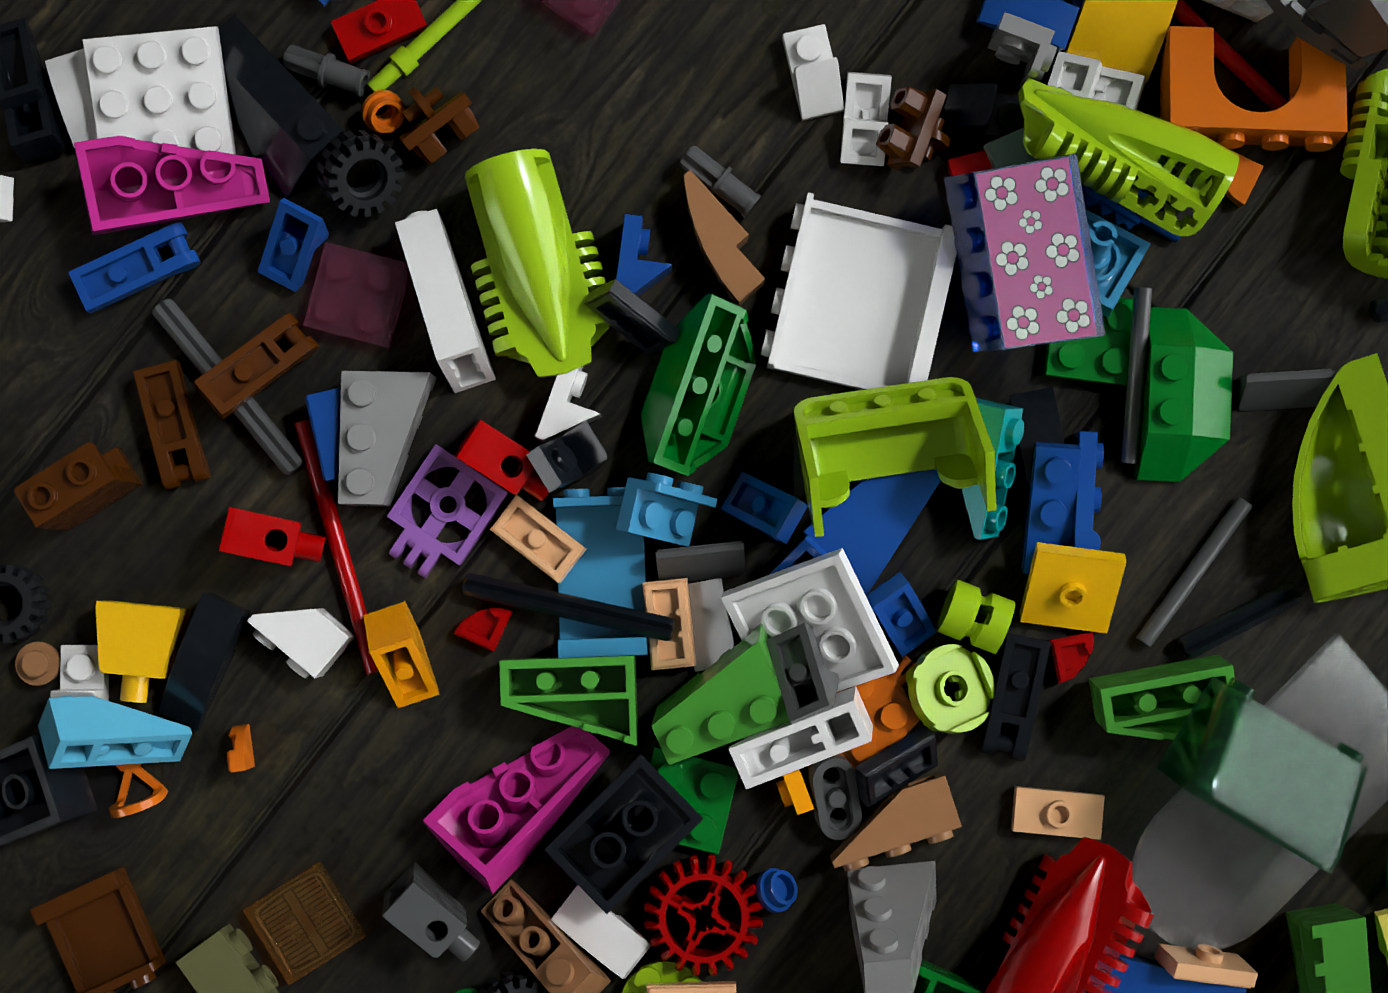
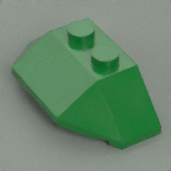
M706 294L675 326L680 330L676 343L664 348L641 412L648 462L689 476L696 471L697 467L708 462L728 446L756 367L752 338L746 323L748 321L746 309L713 294Z
M1151 307L1139 463L1135 467V480L1181 482L1230 440L1233 351L1188 309Z

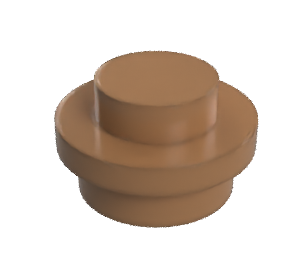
M32 642L25 645L19 651L15 667L19 677L24 682L34 686L45 685L53 681L59 674L61 658L56 648L51 644Z

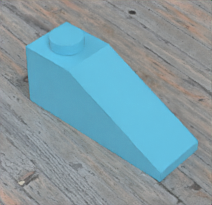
M95 696L48 698L38 724L49 769L176 762L181 760L192 736L191 728Z

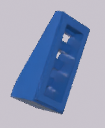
M341 388L309 394L305 398L323 479L333 484L339 481Z

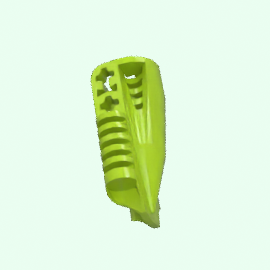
M1387 68L1368 76L1366 80L1358 83L1355 96L1356 102L1352 110L1353 117H1351L1349 124L1350 131L1347 134V145L1344 148V160H1342L1340 172L1345 177L1354 180L1343 235L1345 257L1351 266L1376 277L1388 279Z
M1029 77L1018 92L1019 104L1024 117L1023 144L1030 156L1041 162L1068 157L1071 179L1080 181L1085 187L1094 189L1101 196L1105 195L1110 201L1121 204L1172 234L1178 236L1196 234L1205 225L1224 198L1237 171L1239 157L1236 153L1194 130L1115 102L1075 96L1062 87L1048 86ZM1188 178L1191 179V187L1185 183ZM1138 188L1146 189L1152 192L1154 196L1148 194L1144 199L1139 198ZM1187 207L1193 208V218L1185 216L1182 221L1177 219V210L1184 211Z
M544 149L517 150L486 159L472 166L466 171L465 180L487 258L472 264L471 270L475 276L484 275L475 280L477 290H489L479 296L481 305H494L484 310L485 320L502 319L488 325L489 334L492 336L507 334L492 341L495 356H507L518 361L530 363L540 378L567 374L592 362L591 347L606 333L611 325L586 307L584 303L589 292L607 282L605 277H593L603 271L601 262H589L599 256L597 247H585L594 242L593 233L591 231H584L572 234L549 152Z

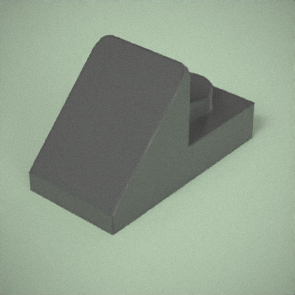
M803 623L767 639V646L789 721L795 724L833 707L839 676L837 673L824 667L813 627Z

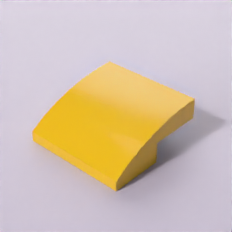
M1084 0L1065 53L1100 60L1104 67L1144 75L1147 83L1178 0Z

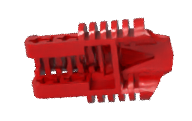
M1084 836L1070 853L1064 854L1058 859L1044 854L1038 867L1048 874L1046 878L1034 874L1031 882L1039 886L1040 889L1038 892L1027 888L1024 896L1033 903L1031 906L1022 902L1019 903L1016 910L1026 917L1024 921L1017 917H1012L1009 924L1018 932L1014 934L1005 931L1002 939L1011 946L985 993H1112L1104 987L1106 983L1116 988L1119 987L1122 980L1111 972L1114 968L1126 973L1129 965L1121 960L1119 956L1123 954L1130 958L1134 957L1137 950L1126 942L1130 939L1141 943L1144 935L1135 930L1134 927L1138 924L1148 929L1155 915L1151 913V908L1145 896L1132 879V861L1113 846Z

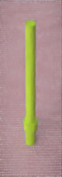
M456 0L408 46L404 47L401 45L389 56L391 61L367 83L368 87L373 92L386 90L401 75L404 74L407 77L419 66L417 61L482 0Z

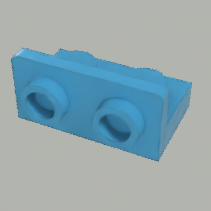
M648 472L646 480L628 477L616 530L689 547L698 506L704 505L716 508L717 499L702 495L704 487L678 481L677 488L672 487L674 478Z

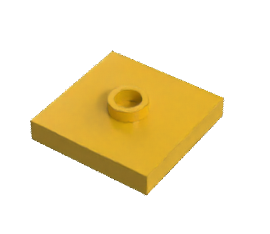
M1037 542L1019 613L1020 622L1107 634L1127 563L1125 554Z

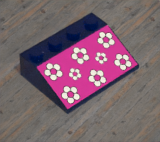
M1077 153L944 177L954 233V244L957 251L962 290L969 321V332L974 352L1014 349L1106 335Z

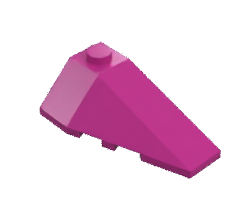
M125 136L74 143L92 236L270 203L264 168L260 158L211 150H197L168 143H154Z
M571 726L533 746L531 752L506 765L503 762L492 768L493 772L471 784L466 782L455 788L423 822L457 862L489 892L494 894L523 864L609 756L610 749L590 732Z

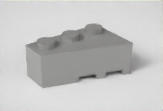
M341 371L338 504L345 506H391L409 456L408 452L416 430L419 429L423 418L422 414L430 391L433 390L437 379L430 372Z
M935 861L877 867L869 866L847 871L849 910L864 993H914L922 961V950L925 939L928 937L932 910L935 909L937 901Z

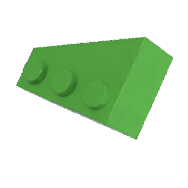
M762 623L754 628L751 634L733 649L729 648L719 656V660L704 672L698 673L657 706L651 727L668 765L790 722L766 640L768 636Z
M635 655L509 658L499 661L501 706L637 746L638 717Z
M1219 655L1089 678L1095 721L1107 733L1157 740H1178L1194 745L1205 746L1207 744L1246 751L1233 665Z
M1338 903L1286 912L1300 993H1371L1365 916Z

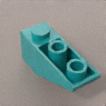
M976 398L995 451L997 510L987 512L979 485L963 488L962 492L974 538L982 540L999 537V532L1006 524L1008 510L1005 506L1008 488L1013 484L1016 475V466L1013 460L1016 445L1020 443L1024 434V421L1022 420L1023 408Z

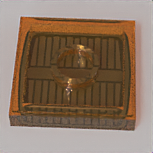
M321 861L243 910L288 985L293 984L367 936Z

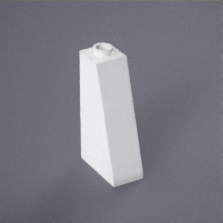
M438 210L417 211L407 216L406 219L395 222L436 360L454 393L496 380L446 227Z

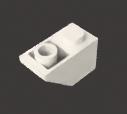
M324 608L253 614L247 621L256 628L252 633L253 636L271 650H274L276 646L290 657L286 661L288 666L304 678H307L309 675L314 678L324 676L355 639V634Z

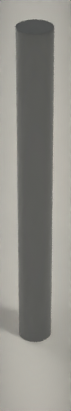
M1134 287L1121 462L1130 464L1139 463L1152 288Z
M1237 497L1136 636L1138 641L1151 648L1251 510L1252 505Z

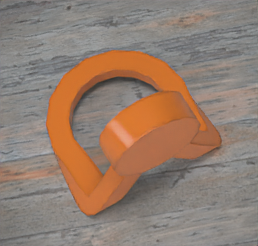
M141 764L115 765L120 771L124 772L117 801L109 807L111 818L132 815L158 804L166 797L168 789L144 770ZM134 773L153 788L154 791L151 796L124 806Z

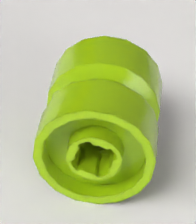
M956 579L942 607L936 632L959 641L967 636L970 638L972 646L996 654L1011 624L1015 610V601L994 593L984 597L979 587ZM977 613L983 616L981 623L974 622Z

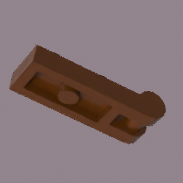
M288 313L194 381V387L222 420L299 362L308 359L319 349L320 346L311 336L306 337L298 328L300 322L292 313ZM283 338L292 346L285 353L276 344L278 340Z
M173 360L133 371L159 473L166 490L180 487L182 481L193 478L196 482L210 479L209 464L203 452L180 362ZM186 450L188 462L176 465L172 453Z

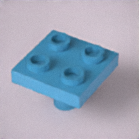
M1076 204L1092 309L1109 317L1151 243Z

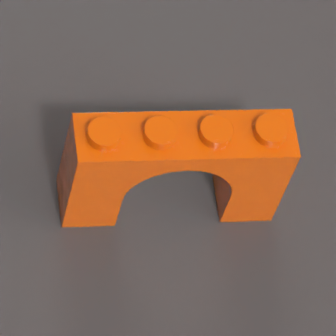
M1169 26L1160 49V119L1199 132L1227 149H1236L1244 145H1261L1263 149L1270 151L1282 150L1288 146L1305 147L1310 152L1327 151L1334 148L1348 132L1346 65L1296 37L1289 47L1288 103L1273 111L1252 112L1230 102L1217 85L1214 74V28Z

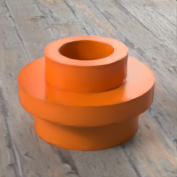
M378 90L365 99L361 109V116L370 130L377 133H391L401 126L404 120L402 112L405 110V107L400 97L394 92ZM387 105L385 113L376 115L380 107Z

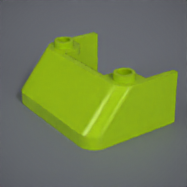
M955 377L932 379L811 397L802 400L795 406V427L805 494L815 537L824 536L821 508H833L846 501L850 496L849 482L936 469L939 479L953 488L963 489L979 485L987 512L997 510L995 451L972 387L967 381Z

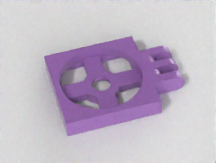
M435 444L387 515L388 518L405 528L391 548L389 555L397 559L403 553L405 547L409 546L412 550L403 564L410 569L421 555L427 558L418 571V574L423 578L430 574L442 554L458 565H462L510 493ZM453 467L460 470L449 487L438 488L425 479L427 474L440 468ZM475 481L481 484L486 496L487 507L482 516L468 508L464 499ZM414 493L430 503L432 513L422 528L417 526L412 514V497ZM446 496H451L456 500L457 506L452 513H444L440 508V501ZM456 520L471 530L466 539L458 542L443 543L436 539L447 522Z

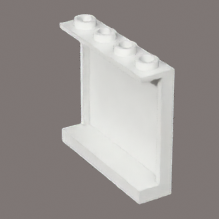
M808 193L805 205L796 203L790 229L799 230L795 247L786 245L780 270L789 273L785 289L776 288L771 313L777 314L779 317L775 331L766 330L761 352L762 356L769 357L767 368L859 390L928 380L962 228L945 224L942 229L814 200V194Z

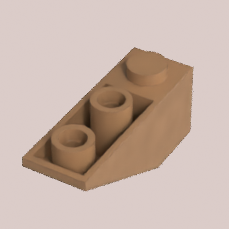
M941 772L915 779L888 795L861 823L859 829L830 855L834 868L843 866L844 871L855 870L868 865V857L885 852L887 858L895 857L912 850L911 843L927 838L928 844H933L953 837L952 830L960 828L962 825L946 776Z
M511 879L481 910L549 993H600L611 982L610 978L590 955L551 921L552 917L514 880Z

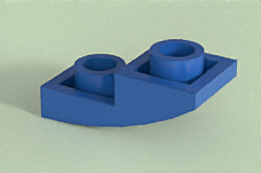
M983 0L976 22L995 30L1004 12L1054 30L1055 33L1050 44L1056 46L1057 51H1061L1066 48L1079 7L1061 0Z

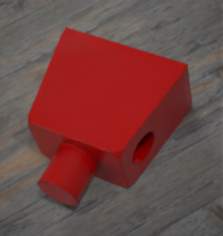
M477 419L454 456L514 495H517L522 488L540 501H543L549 493L526 456L530 451L487 423ZM508 456L519 462L517 471L511 475L501 469L502 461Z
M229 507L219 551L287 566L293 565L294 557L320 563L326 537L301 532L302 522ZM271 531L286 535L287 543L283 549L269 545L268 535Z

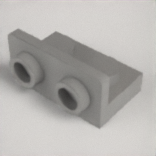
M1004 12L987 48L996 51L995 56L1004 62L1019 64L1020 61L1027 63L1019 87L1022 88L1028 77L1041 81L1044 73L1048 72L1057 50L1056 46L1050 44L1055 31Z

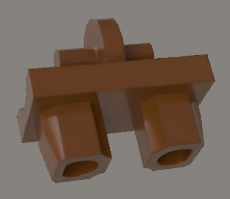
M437 86L424 96L416 87H413L408 93L415 103L405 109L402 114L409 123L422 113L426 117L398 138L409 151L413 149L419 157L430 165L447 152L434 134L435 131L448 123L459 140H463L479 128L473 112L468 107L472 102L464 92L459 91L437 109L433 110L431 107L444 98Z
M909 86L895 91L891 102V109L904 116L900 127L895 124L885 125L880 131L876 146L889 156L886 165L895 170H901L902 166L920 167L922 160H931L934 150H948L951 139L941 132L945 120L939 117L947 96L938 89L922 92Z

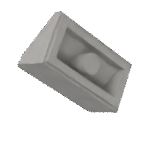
M721 578L688 584L697 663L694 666L695 672L706 670L719 660V656L729 648L733 649L735 647L729 615L721 600V596L724 594Z

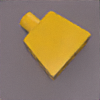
M110 600L96 601L99 670L101 673L122 675L120 701L146 703L149 678H169L186 632L191 609Z

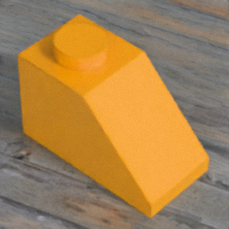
M404 601L363 615L369 653L397 708L399 709L440 695L420 631L406 602Z

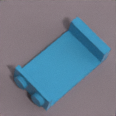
M625 487L607 488V496L590 497L589 489L563 490V498H553V507L556 508V525L587 548V550L561 584L558 583V592L645 612L642 583L646 582L644 536L616 530ZM559 617L560 639L558 640V658L648 654V637Z

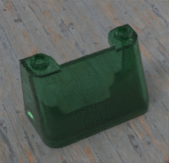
M1212 676L1157 769L1194 796L1331 874L1341 859L1368 768L1360 764L1365 755L1341 741L1335 749L1254 701L1252 698L1256 691L1232 677L1227 685Z

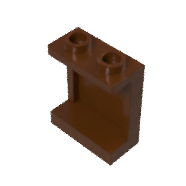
M87 442L15 487L14 492L36 528L70 531L144 484L121 448L115 447L101 455L94 443Z
M124 866L30 909L37 926L46 922L77 993H115L114 989L129 983L131 990L136 989L156 979L154 971L166 963Z

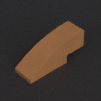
M689 170L684 174V188L687 209L695 237L708 266L720 286L734 304L740 307L764 286L765 278L739 250L748 242L749 234L697 176Z

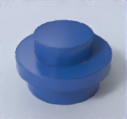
M770 868L760 873L756 882V893L761 905L771 913L786 911L796 900L797 884L789 872Z

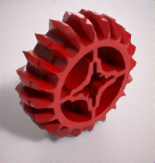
M694 854L690 856V870L685 871L683 864L676 860L673 862V868L677 874L675 878L664 870L659 873V878L666 888L664 889L657 885L650 886L649 893L659 899V902H645L644 911L656 914L657 917L645 920L644 926L646 930H660V932L650 938V944L652 947L663 943L667 944L660 953V958L663 961L668 960L676 953L678 955L675 962L676 970L681 971L688 960L693 962L692 975L698 976L700 973V963H708L709 973L713 976L717 975L716 961L722 960L725 967L731 970L734 968L731 953L734 952L743 960L748 957V951L741 943L744 941L751 945L757 944L758 936L749 931L748 928H761L763 920L758 916L750 915V913L761 910L763 906L759 900H747V898L756 893V885L751 883L741 888L740 884L747 876L744 869L737 871L731 877L728 875L732 868L731 860L726 859L721 869L717 870L714 869L715 855H708L707 867H699L698 857ZM698 880L712 881L704 894L699 897L676 894L681 887L690 882ZM724 887L732 892L739 903L741 910L739 924L729 920V916L722 913L718 908ZM713 896L711 900V916L714 919L710 923L706 919V924H699L695 932L696 913L692 910L696 907H699L701 910V905H708ZM668 905L677 909V913L685 917L689 923L683 942L673 934L669 927L666 916ZM715 932L723 936L725 934L731 936L719 946L708 949L695 948L703 936L708 933Z

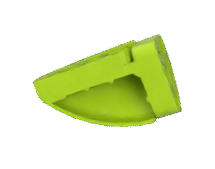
M1377 353L1350 361L1337 372L1309 420L1299 450L1293 481L1292 509L1294 536L1299 558L1302 562L1314 603L1338 600L1388 589V384Z

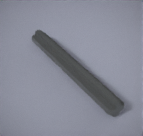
M167 298L154 307L152 310L153 316L202 375L222 361L174 301ZM253 397L233 411L235 416L283 474L289 476L304 464V459Z

